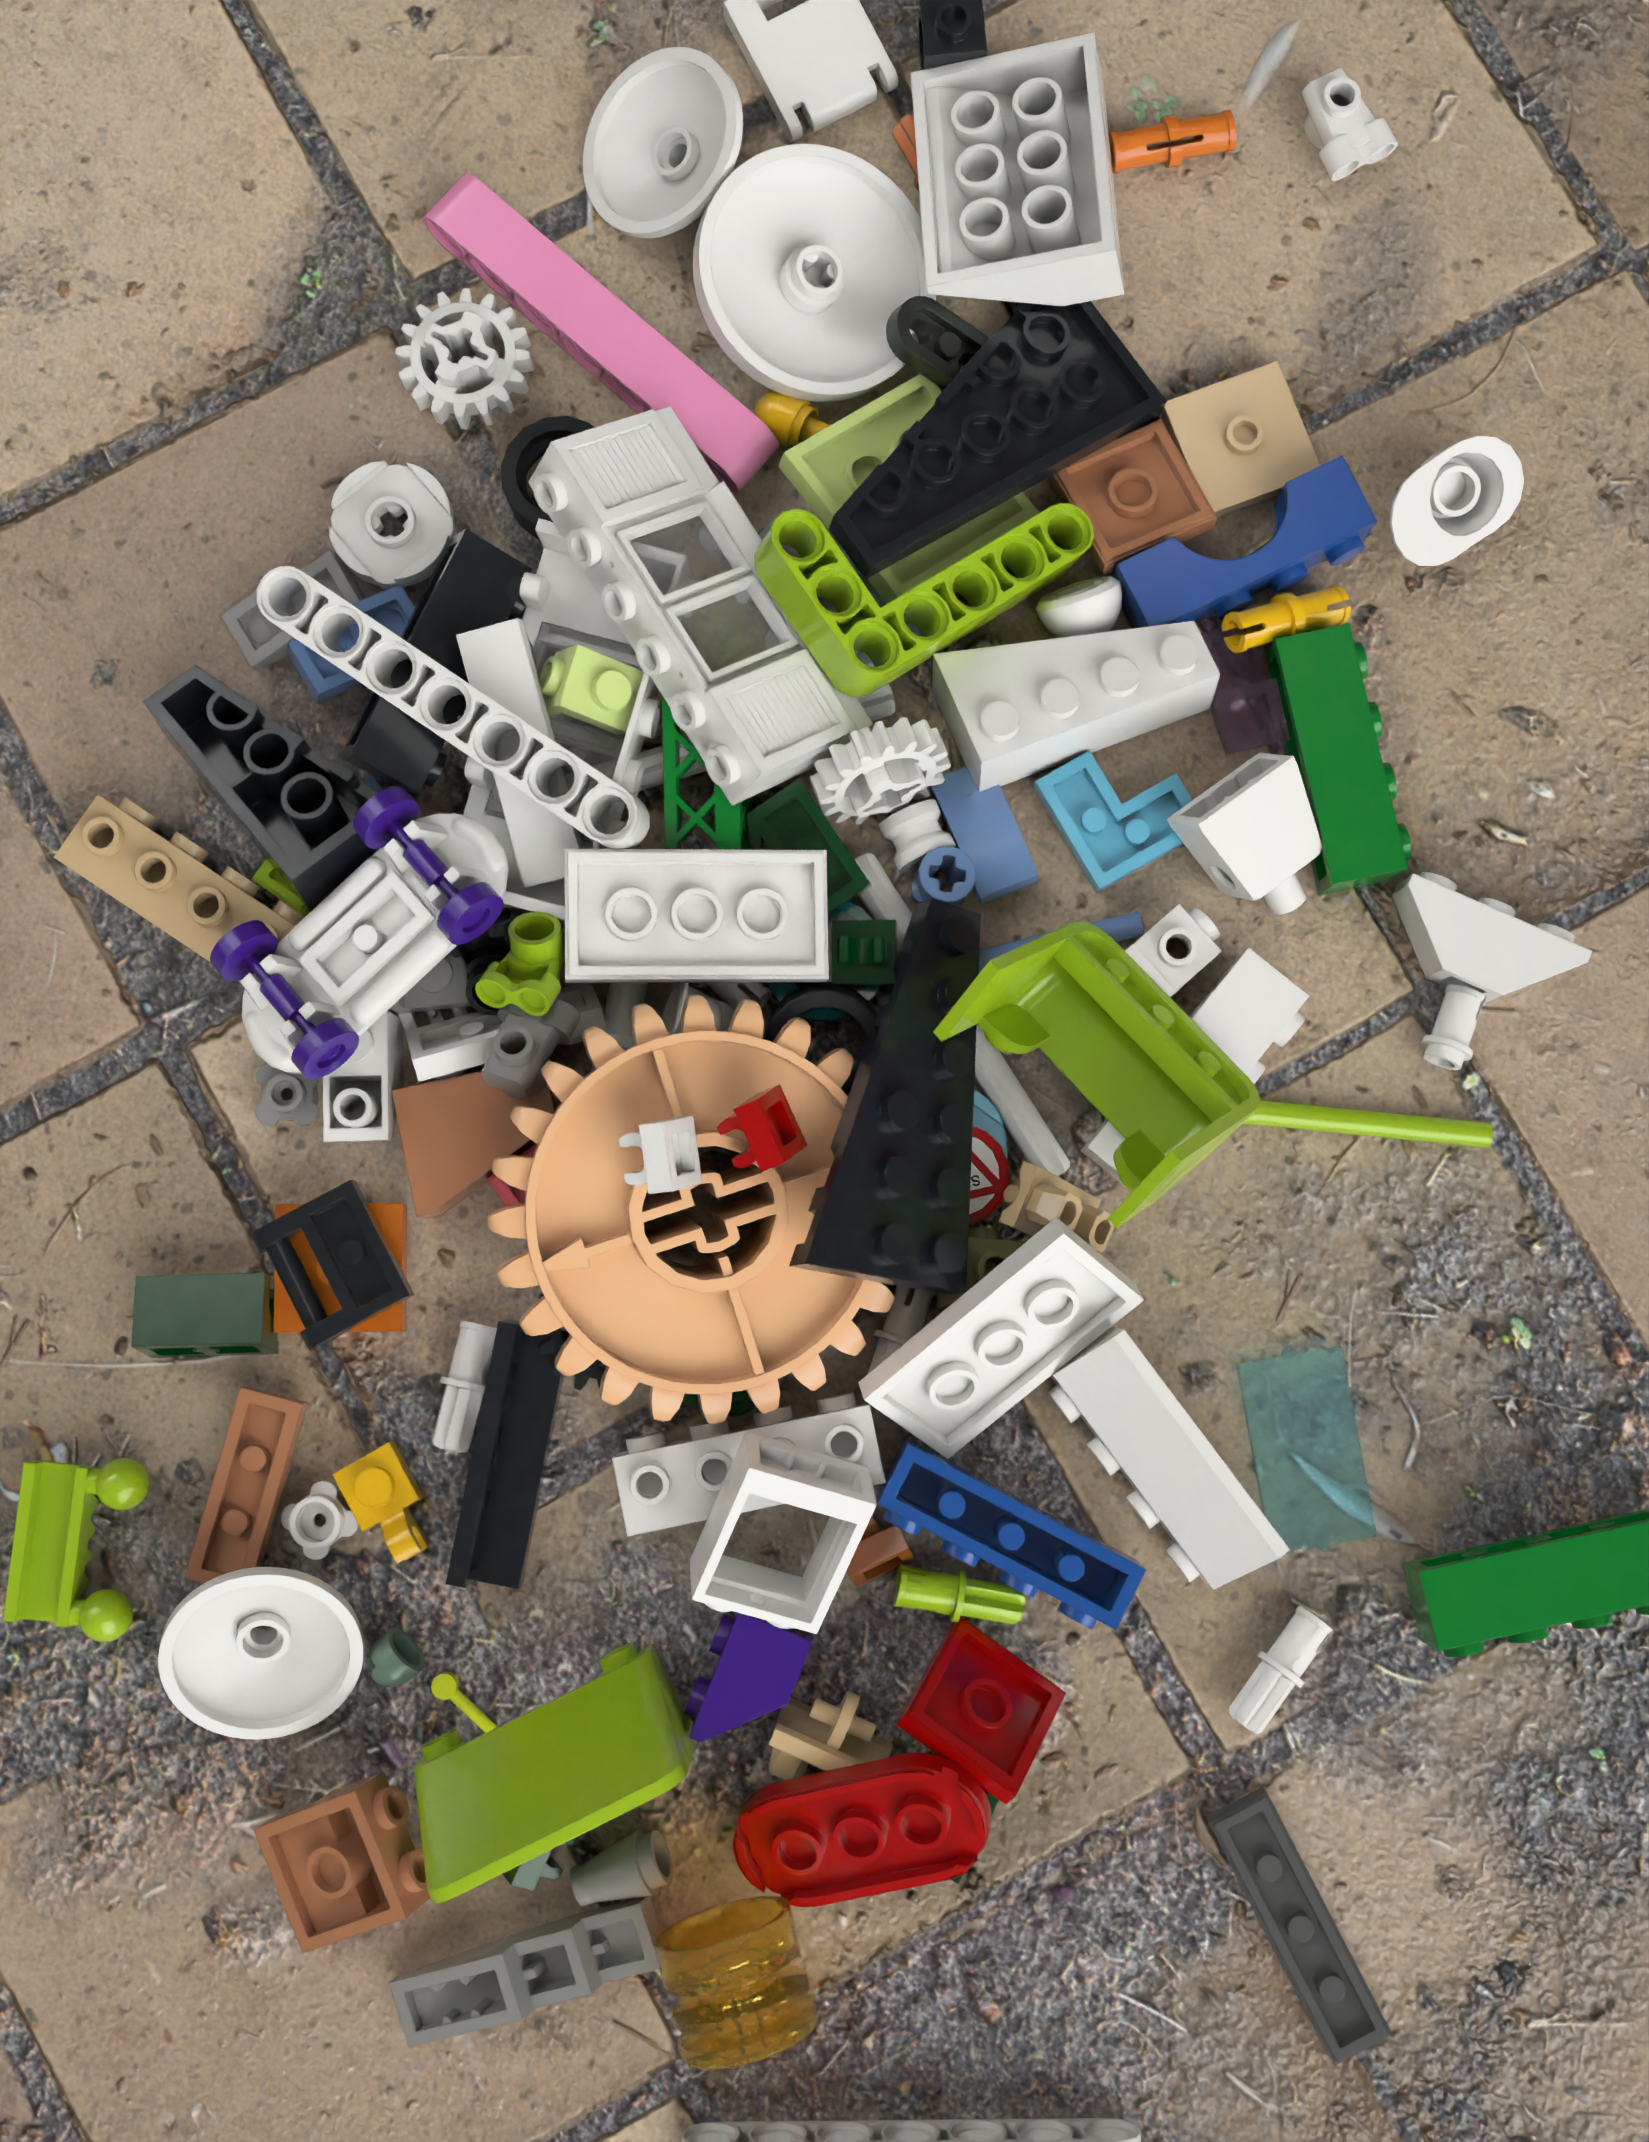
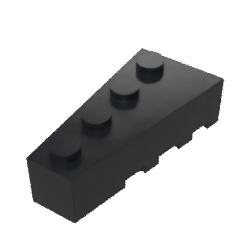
M196 664L143 701L169 742L310 912L378 850L371 849L365 845L354 832L353 822L360 808L381 790L375 791L360 781L352 770L335 759L331 761L310 747L302 736L286 725L281 727L263 715L256 705Z

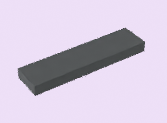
M1260 1787L1206 1816L1207 1822L1334 2066L1393 2035L1267 1791Z

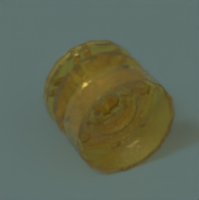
M758 1896L738 1899L689 1915L667 1927L656 1937L654 1948L664 1988L674 1996H685L674 2007L672 2020L674 2027L682 2032L679 2039V2048L683 2062L689 2067L713 2070L736 2067L762 2060L793 2046L807 2037L818 2025V2011L815 1999L807 1994L810 1989L808 1972L799 1966L788 1965L800 1953V1941L790 1901L780 1896Z

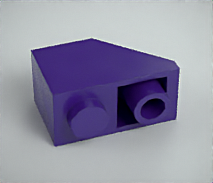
M737 1613L736 1618L723 1614L709 1652L720 1656L712 1678L709 1680L698 1676L684 1714L695 1718L689 1738L703 1742L788 1705L812 1645L813 1633L796 1628H778L766 1620Z

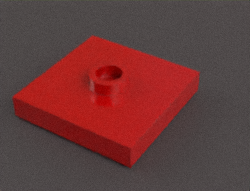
M960 1616L958 1622H953L950 1625L896 1725L938 1756L945 1757L961 1765L976 1778L983 1789L1006 1805L1016 1797L1066 1692Z

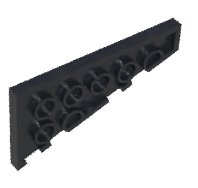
M1091 301L1067 306L1019 303L1009 320L995 335L990 336L941 392L932 408L906 432L901 443L883 464L877 465L835 513L829 530L866 580L1159 416L1167 401Z
M929 899L915 905L893 967L897 979L888 1004L879 1007L873 1028L878 1030L870 1056L861 1059L830 1147L834 1155L832 1166L825 1186L815 1190L808 1210L814 1214L805 1243L796 1244L789 1267L948 1295L966 1292L977 1024L942 1042L933 1031L979 974L980 913L935 899Z

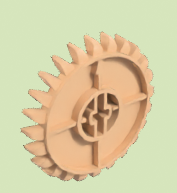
M701 995L686 997L681 1013L680 1033L669 1034L661 1017L651 1006L647 1004L634 1006L631 1012L634 1046L623 1050L617 1041L601 1028L589 1027L583 1031V1041L594 1070L583 1077L569 1067L547 1061L541 1068L542 1076L550 1090L561 1102L554 1114L534 1107L514 1106L509 1115L516 1127L525 1136L534 1141L537 1147L533 1157L510 1155L493 1159L491 1169L496 1177L510 1186L526 1191L524 1204L506 1206L487 1215L488 1228L492 1232L508 1238L527 1240L528 1251L512 1257L497 1268L496 1273L499 1283L505 1287L521 1289L540 1285L544 1296L534 1302L519 1320L521 1328L525 1334L536 1336L548 1334L564 1326L570 1336L561 1346L555 1358V1368L564 1376H572L587 1369L597 1359L606 1365V1368L601 1378L599 1395L601 1400L609 1405L621 1403L630 1396L640 1382L650 1386L648 1396L649 1410L654 1420L665 1422L671 1420L679 1410L685 1393L697 1394L700 1409L709 1424H720L726 1420L731 1409L732 1392L746 1390L749 1398L762 1414L773 1412L779 1406V1378L792 1373L801 1384L811 1391H816L826 1382L825 1368L819 1353L829 1345H832L842 1353L857 1356L866 1345L861 1331L852 1321L859 1308L872 1312H888L895 1301L894 1295L880 1282L789 1267L796 1244L805 1243L814 1214L808 1210L815 1190L825 1186L834 1160L830 1147L848 1096L841 1090V1087L851 1073L854 1062L852 1054L845 1048H836L821 1057L815 1064L806 1060L805 1057L811 1042V1027L807 1021L800 1017L790 1019L779 1031L773 1042L764 1040V1020L761 1006L756 1001L748 999L741 1000L738 1003L727 1031H716L713 1012L707 1000ZM780 1084L808 1146L785 1163L761 1172L757 1161L748 1167L734 1168L721 1173L700 1165L701 1187L714 1197L719 1198L753 1186L756 1187V1194L709 1209L713 1225L704 1230L692 1219L685 1217L645 1231L644 1222L695 1206L690 1190L700 1184L673 1192L657 1193L645 1198L647 1183L637 1186L630 1185L624 1179V1174L644 1169L642 1149L638 1146L620 1147L619 1139L626 1134L639 1131V1125L668 1118L693 1116L698 1148L718 1146L730 1150L737 1156L750 1147L743 1131L735 1129L720 1135L717 1129L718 1125L733 1115V1109L749 1098ZM754 1221L751 1232L736 1251L726 1255L723 1250L734 1245L740 1239L737 1226ZM689 1243L698 1252L707 1254L709 1264L687 1266L666 1260L658 1253Z

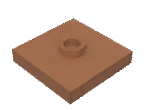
M1161 419L1126 433L1048 477L1061 503L1073 504L1081 508L1090 518L1094 530V539L1088 551L1102 576L1113 573L1118 563L1172 537L1183 543L1215 529L1217 516Z

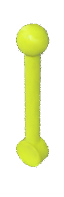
M442 1672L433 1679L431 1690L436 1698L440 1700L450 1699L485 1733L498 1727L459 1690V1680L455 1674Z

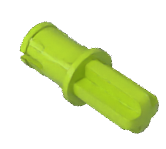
M900 1564L895 1578L893 1591V1606L922 1609L949 1615V1620L952 1622H958L960 1616L1016 1624L1021 1621L1024 1613L1025 1594L1009 1585L966 1578L965 1570L957 1569L955 1574L940 1573Z

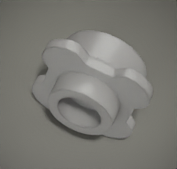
M268 1063L258 1070L256 1080L261 1085V1102L256 1106L255 1114L261 1123L273 1126L280 1120L296 1121L302 1126H308L316 1121L319 1116V1108L317 1106L318 1089L316 1085L319 1083L320 1078L310 1080L305 1078L302 1073H287L270 1066ZM287 1088L293 1091V1097L290 1100H284L282 1097L283 1091Z

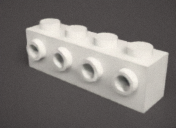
M854 1392L818 1399L816 1400L818 1411L793 1416L791 1405L778 1407L775 1411L767 1414H762L760 1411L753 1413L755 1424L729 1430L728 1420L726 1419L720 1424L704 1422L689 1426L691 1438L668 1443L665 1441L664 1432L626 1439L628 1451L619 1452L612 1458L627 1537L707 1520L745 1432L869 1467L873 1485L886 1483L870 1404L866 1401L856 1403ZM749 1493L741 1513L785 1503Z

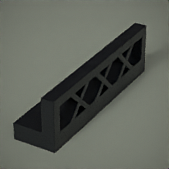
M516 1320L498 1321L446 1579L447 1585L466 1588L473 1581L519 1589L523 1585L564 1375L556 1376L551 1369L557 1352L550 1354H540L537 1345L545 1338L550 1337V1333L536 1336L527 1335L521 1328L519 1321ZM561 1329L565 1342L570 1334L567 1330Z

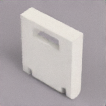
M727 0L723 2V17L782 130L791 143L803 136L800 121L794 110L802 107V113L814 133L877 100V88L869 71L873 70L885 93H889L899 86L896 70L859 0H808L767 21L762 10L782 0Z

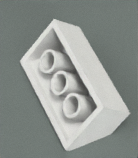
M1110 1327L1050 1376L1056 1384L1047 1392L1070 1423L1081 1417L1095 1436L1086 1445L1110 1476L1120 1469L1134 1488V1491L1126 1499L1149 1529L1158 1523L1161 1524L1174 1542L1165 1551L1189 1582L1199 1576L1202 1581L1214 1590L1281 1558L1290 1551L1124 1329Z

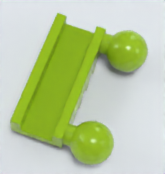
M118 1458L108 1462L102 1469L98 1468V1466L40 1460L23 1462L3 1621L17 1622L21 1619L56 1622L55 1626L58 1627L80 1626L87 1637L97 1642L114 1641L127 1632L133 1621V1607L125 1594L115 1589H102L92 1593L85 1600L81 1599V1595L89 1582V1577L84 1572L86 1565L92 1558V1551L88 1548V1541L95 1533L96 1527L91 1522V1517L99 1504V1500L94 1494L98 1495V1498L104 1505L114 1510H128L139 1505L146 1497L150 1487L149 1474L140 1462L131 1458Z

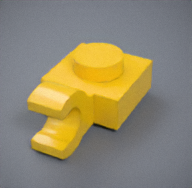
M395 1441L386 1443L332 1474L362 1532L381 1524L385 1542L397 1564L429 1548L423 1532L408 1508L425 1497Z

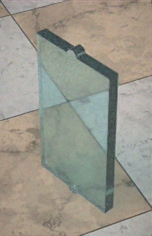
M1342 1346L1296 1353L1293 1349L1286 1348L1281 1352V1356L1236 1363L1262 1513L1290 1551L1315 1546L1321 1551H1328L1333 1543L1376 1537V1527Z

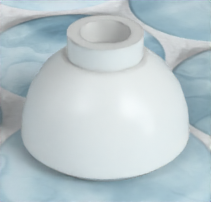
M1100 576L1083 580L1043 596L1035 609L1045 628L1056 638L1109 632L1116 623L1122 606L1120 580L1112 576Z

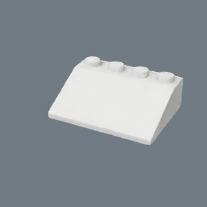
M1095 33L911 72L924 267L928 294L1053 306H1067L1124 295L1105 92Z

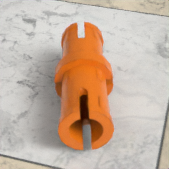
M1223 110L1221 113L1178 120L1177 116L1172 114L1162 116L1159 124L1118 132H1108L1112 173L1158 163H1164L1166 168L1177 167L1181 165L1182 159L1221 151H1234L1236 143L1235 122L1231 110ZM1194 136V138H1192V139H1187V140H1182V141H1176V142H1169V143H1163V144H1160V145H1155V146H1149V147H1147L1148 144H1153V143H1158V142H1164V141L1179 140V139H1182V138H1185V137Z

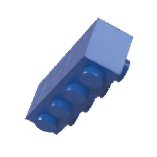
M907 1438L904 1440L885 1478L886 1483L881 1485L876 1495L877 1504L886 1508L883 1518L891 1524L916 1536L921 1527L945 1539L941 1549L974 1567H976L980 1558L1003 1570L999 1579L1005 1584L1033 1598L1038 1589L1061 1601L1057 1609L1059 1612L1093 1629L1098 1620L1117 1630L1146 1572V1569L1135 1558Z

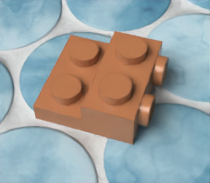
M384 1771L335 1789L315 1802L272 1817L253 1829L303 1954L405 1919L430 1899L426 1885L423 1849H415L405 1825L409 1816L407 1798L399 1787L389 1785Z

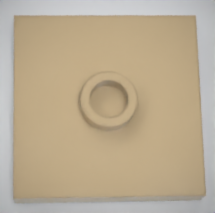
M1278 361L1168 400L1160 413L1169 435L1217 517L1275 497L1281 493L1286 482L1321 466Z

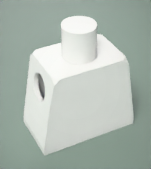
M1258 753L1167 818L1170 827L1217 888L1225 895L1250 901L1264 897L1273 915L1289 913L1305 902L1306 894L1295 873L1319 856L1322 843L1294 756Z

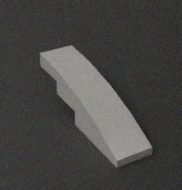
M651 1896L640 1897L585 1911L472 1948L397 1976L389 1982L408 2047H413L523 2020L534 2008L591 1995L602 1983L661 1969L670 1959Z

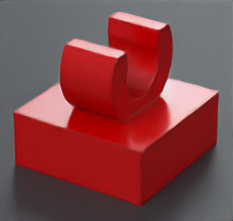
M780 1084L757 1093L734 1108V1114L723 1120L717 1127L720 1135L737 1129L743 1131L750 1146L749 1149L732 1159L734 1167L737 1168L748 1167L757 1161L761 1172L785 1163L808 1146Z

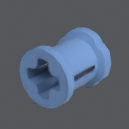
M942 846L929 851L922 859L919 870L914 874L910 885L913 901L919 904L929 899H935L960 907L965 897L972 890L976 879L975 866L971 858L962 850L952 846ZM936 872L946 874V883L952 886L949 892L939 890V880L933 878Z

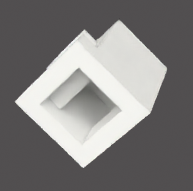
M1178 904L1125 952L1171 997L1220 954L1222 950L1214 943L1220 937V933L1210 918L1198 908H1194L1187 913ZM1178 938L1188 949L1187 956L1183 959L1171 957L1166 950L1168 939Z

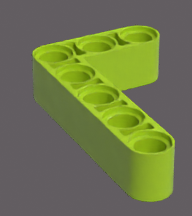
M1068 503L1053 505L881 608L823 523L815 515L805 510L791 509L784 511L774 520L756 550L754 567L759 578L833 686L839 692L849 697L861 698L874 693L931 658L933 654L939 653L1058 580L1091 547L1094 539V530L1090 518L1081 508ZM1051 538L1055 540L1060 547L1056 546L1054 542L1051 540ZM781 544L793 547L799 553L800 558L789 555L782 548ZM1003 565L1009 567L1011 571L1014 573L1015 577L1010 575L1004 569ZM954 592L962 595L970 607L962 604L956 598ZM817 597L829 600L835 606L837 612L825 609ZM905 621L913 623L920 630L922 636L912 633ZM854 650L865 653L872 660L874 667L863 664L857 658Z

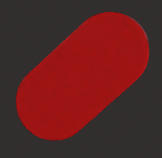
M929 1753L901 1754L782 1780L762 1787L751 1795L740 1812L733 1838V1852L737 1865L745 1878L761 1892L764 1893L767 1887L772 1892L781 1895L780 1902L796 1907L823 1906L942 1882L966 1873L977 1862L978 1854L985 1848L991 1825V1808L981 1784L961 1765L945 1757Z

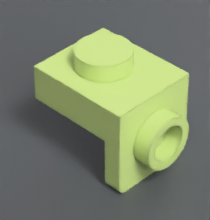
M577 644L556 652L555 656H550L544 663L538 679L549 716L564 713L620 736L626 734L644 672Z

